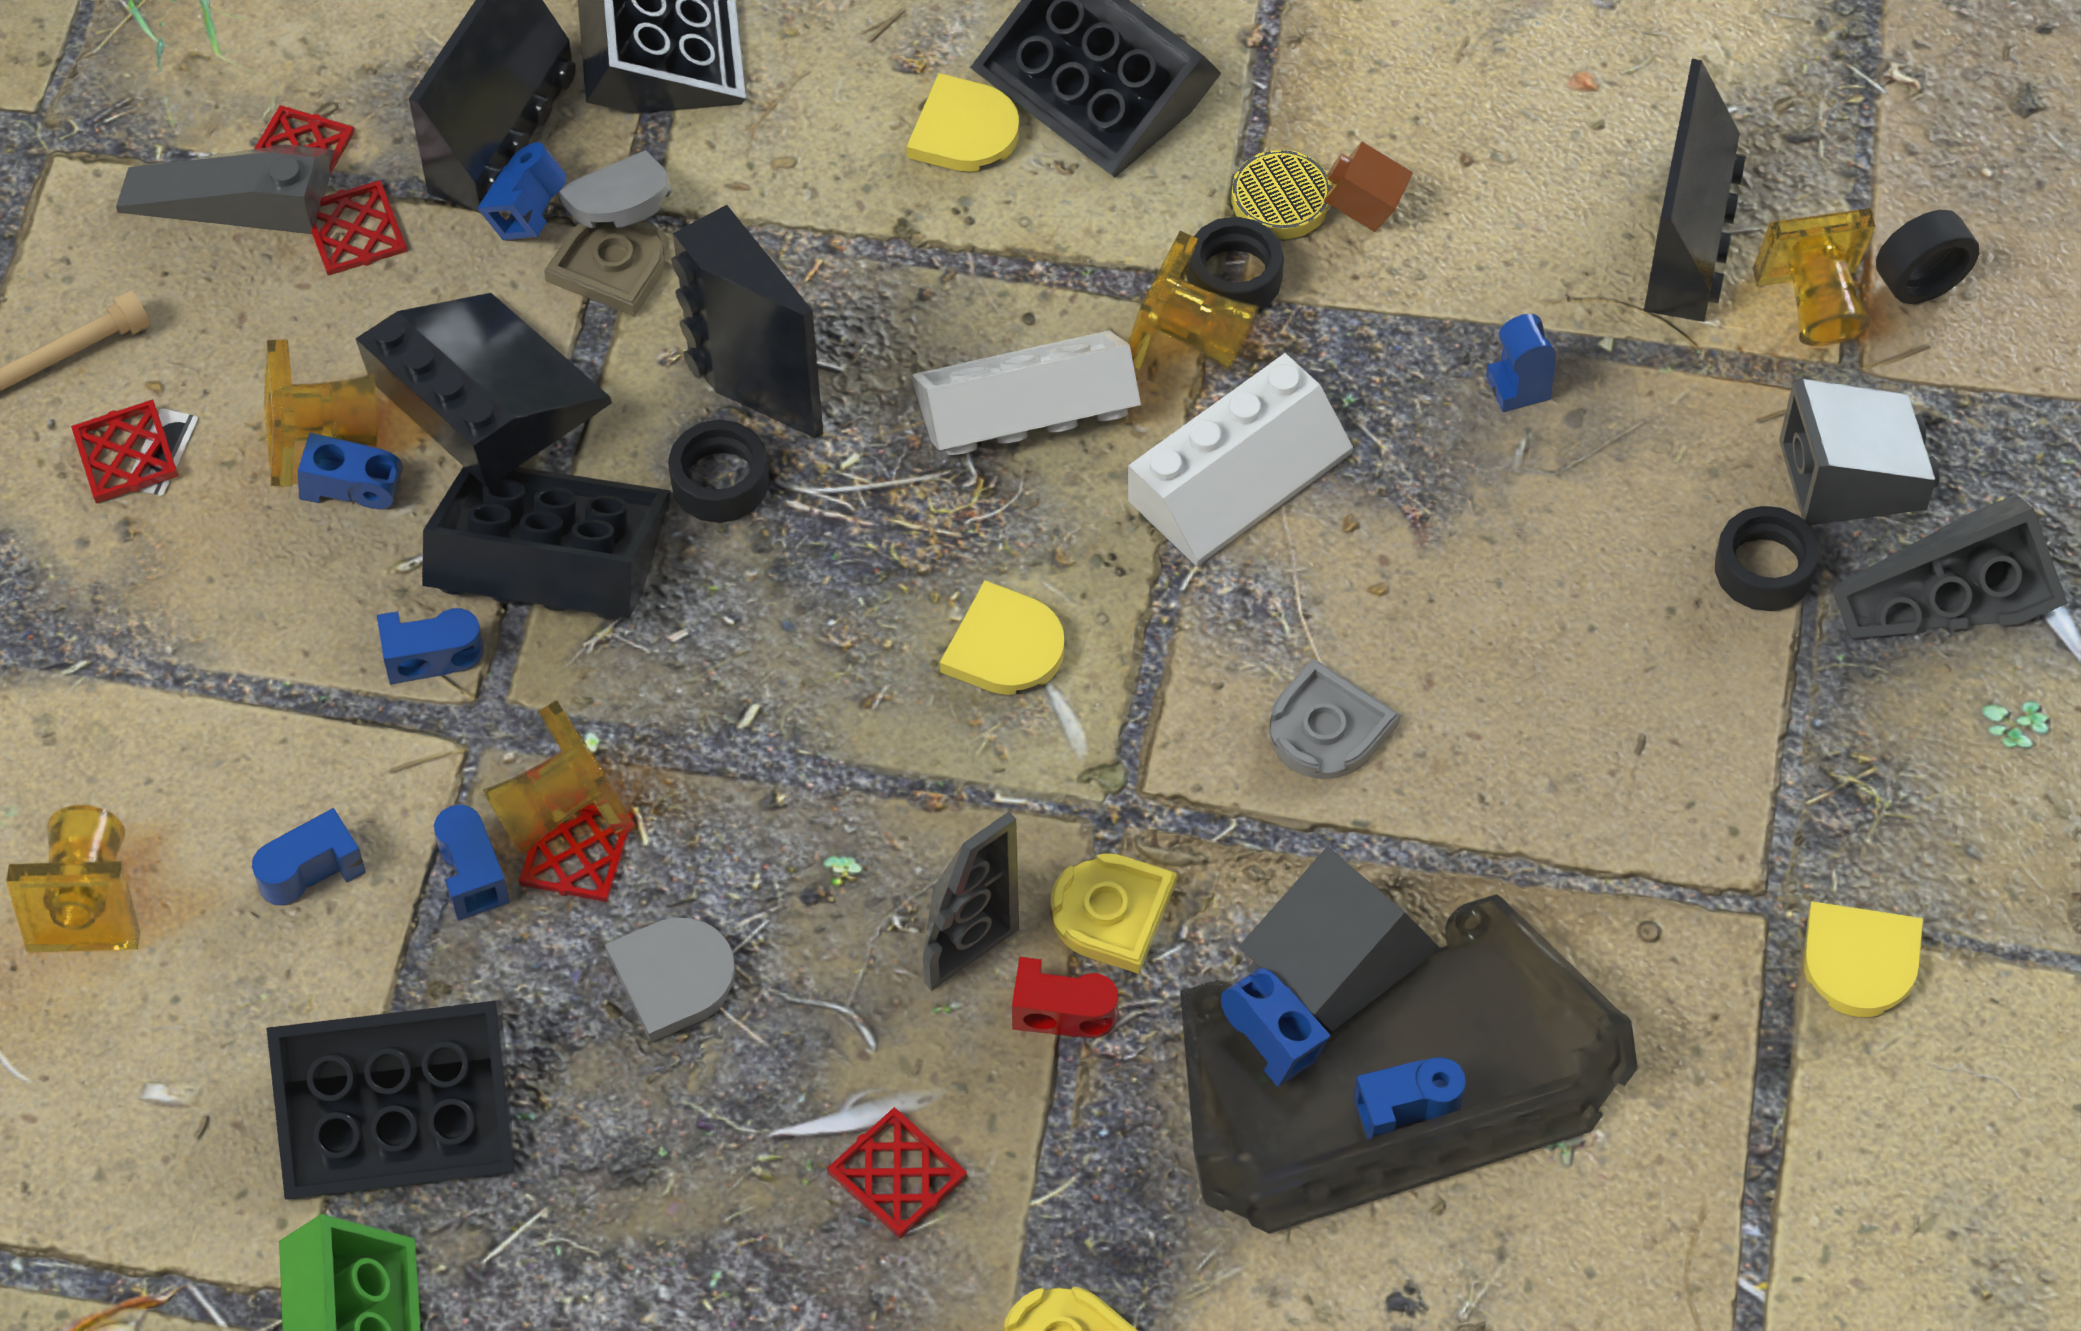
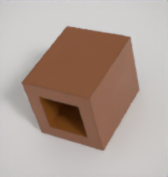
M1362 141L1349 157L1341 153L1332 165L1326 177L1327 180L1332 182V185L1324 202L1376 232L1395 211L1413 172Z

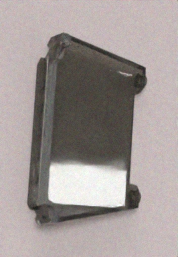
M1497 894L1468 902L1458 907L1450 915L1445 926L1447 946L1439 948L1425 962L1333 1032L1316 1018L1331 1037L1313 1065L1280 1087H1277L1265 1073L1264 1069L1268 1064L1266 1059L1244 1033L1236 1030L1230 1024L1224 1014L1221 996L1223 991L1232 986L1231 983L1216 980L1181 990L1193 1152L1202 1199L1206 1205L1223 1213L1225 1210L1231 1211L1248 1219L1251 1226L1270 1234L1589 1133L1604 1115L1600 1107L1617 1084L1625 1086L1638 1069L1632 1021L1627 1015L1619 1011L1515 909ZM1438 1057L1451 1059L1460 1065L1465 1073L1466 1085L1459 1111L1427 1121L1421 1120L1395 1127V1131L1367 1139L1353 1100L1356 1076Z

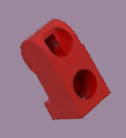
M1019 957L1012 1001V1030L1097 1038L1109 1034L1115 1028L1118 1020V989L1107 976L1098 973H1087L1078 978L1044 974L1042 973V959Z

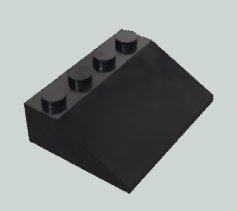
M475 0L409 97L428 194L480 213L477 208L503 167L507 166L515 153L529 144V139L538 125H544L549 119L553 102L561 90H567L570 87L576 72V64L572 61L570 41L543 0Z
M578 0L586 103L629 113L742 105L745 101L746 94L736 0Z
M1021 0L970 66L973 71L1114 178L1185 119L1221 75V72L1203 54L1129 0Z
M1698 59L1691 60L1660 217L1644 312L1704 322L1708 302L1719 303L1724 273L1714 272L1716 262L1726 264L1731 233L1722 232L1723 223H1734L1739 194L1729 193L1730 184L1741 185L1746 155L1736 154L1740 132L1703 61Z
M728 205L674 232L673 239L676 256L671 258V262L679 278L680 288L676 289L675 293L683 309L684 319L680 321V328L687 340L688 350L684 351V358L690 371L698 379L704 377L714 391L722 396L813 438L822 435L823 423L813 310Z
M492 293L400 310L355 338L369 380L487 488L612 404L610 396Z
M463 466L423 529L422 586L437 588L451 595L469 593L492 597L495 601L502 603L520 601L543 605L545 608L553 611L571 609L595 613V615L604 619H617L621 617L630 619L643 594L669 505L670 490L517 467L487 488Z
M501 1000L266 1028L285 1200L515 1172L508 1066Z

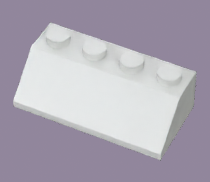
M1110 330L911 375L931 443L938 450L946 449L948 455H958L974 451L978 448L977 442L997 438V442L1001 444L1017 442L1028 437V430L1047 426L1048 432L1073 429L1078 426L1077 419L1097 415L1099 421L1122 418L1128 415L1127 408L1141 405L1130 344Z
M1284 353L1129 464L1128 502L1198 567L1353 453V446L1321 385Z

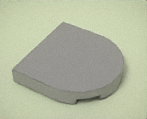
M644 150L564 184L557 194L560 203L580 224L589 228H596V222L614 221L617 228H623L644 221L656 214L661 209L659 202L665 196L669 197L671 195L672 188L664 167Z
M1312 658L1274 703L1270 718V740L1280 760L1297 773L1317 779L1338 778L1356 771L1368 761L1399 725L1400 714Z
M692 918L665 919L605 944L606 954L650 1043L698 1023L716 1013L724 1004V999L728 995L735 978L734 957L729 943L717 929L700 920Z

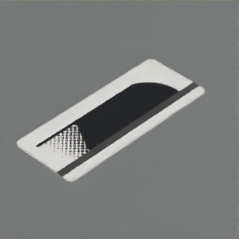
M160 409L158 414L175 466L177 467L198 421V417L168 409ZM153 423L150 432L158 434ZM146 439L140 452L145 454L153 441ZM161 445L153 457L167 462ZM136 460L134 467L131 471V474L139 464V460ZM148 464L140 477L162 471V469ZM171 479L144 487L140 491L162 496Z

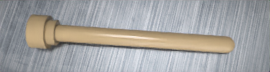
M129 290L113 299L114 304L106 308L107 314L0 368V391L117 331L120 335L127 332L134 335L150 327V320L133 290Z

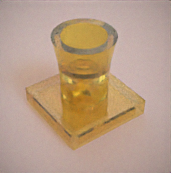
M1871 208L1770 222L1752 268L1756 285L1764 286L1793 282L1798 312L1799 340L1801 343L1809 346L1833 345L1852 339L1869 327L1870 319L1860 301L1850 273L1856 272L1875 229Z
M1181 230L1139 309L1128 341L1133 365L1135 368L1141 369L1159 332H1162L1202 353L1230 372L1250 332L1259 306L1229 299L1185 281L1184 279L1199 239Z
M288 339L267 340L263 403L271 486H292L295 441H307L309 432L376 447L378 416L376 385L373 374L339 381L292 384Z
M557 700L538 712L561 751L541 764L509 780L483 789L497 817L523 855L545 835L593 802L617 837L626 833L629 834L638 828L592 751Z
M73 805L56 811L51 815L47 823L48 863L9 864L6 883L26 952L138 949L140 928L122 861H115L125 838V828L122 822L109 811L90 805Z

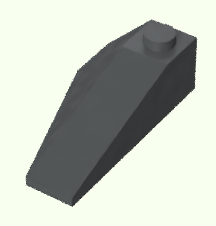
M285 144L128 167L116 205L117 212L312 234L311 229L313 228L314 221L315 224L317 223V213L321 209L320 200L325 195L330 178L329 169L334 150Z
M2016 494L1966 514L1831 588L1850 638L1915 633L1917 630L1947 627L1950 630L1968 629V626L1995 623L2000 626L2017 625L2068 604L2034 508Z
M1010 811L965 841L933 887L923 952L924 983L931 991L1019 930L1016 818Z

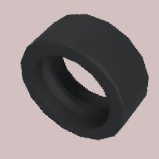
M1939 209L1927 212L1906 222L1891 234L1879 250L1876 257V269L1895 298L1904 304H1919L1948 292L1968 275L1974 268L1980 255L1979 243L1961 217L1954 211Z
M1237 216L1220 218L1201 227L1191 239L1187 252L1186 277L1189 291L1199 304L1218 314L1229 316L1248 315L1267 307L1279 294L1283 279L1284 255L1281 242L1270 228L1253 219ZM1237 250L1250 253L1259 258L1265 265V270L1261 275L1249 281L1234 283L1220 280L1211 275L1205 268V263L1210 257L1220 252Z
M720 419L701 422L684 431L672 445L668 466L673 496L681 508L695 518L716 523L738 520L753 512L766 497L770 478L765 446L757 434L748 427L738 422ZM717 453L733 454L749 463V474L743 481L729 488L717 490L702 488L689 480L688 470L696 461L707 455Z
M1770 506L1746 509L1731 518L1720 534L1715 556V574L1721 588L1734 601L1751 609L1766 611L1788 608L1804 598L1812 586L1819 563L1820 544L1813 528L1797 514L1783 508ZM1757 539L1772 540L1786 546L1797 557L1798 567L1794 572L1786 576L1777 578L1762 577L1748 571L1738 562L1736 550L1740 545L1748 541Z

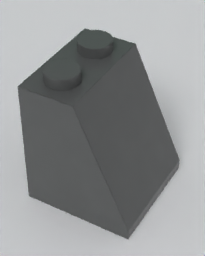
M1807 379L1793 380L1779 442L1801 517L1808 525L1927 510L1933 488L1939 486L1940 475L1937 461L1933 456L1928 457L1924 445L1926 441L1924 419L1921 414L1914 413L1908 394Z
M1327 846L1238 948L1253 961L1246 969L1250 974L1258 968H1265L1271 971L1286 987L1288 986L1315 1018H1318L1333 1032L1430 958L1439 949V946L1400 907Z

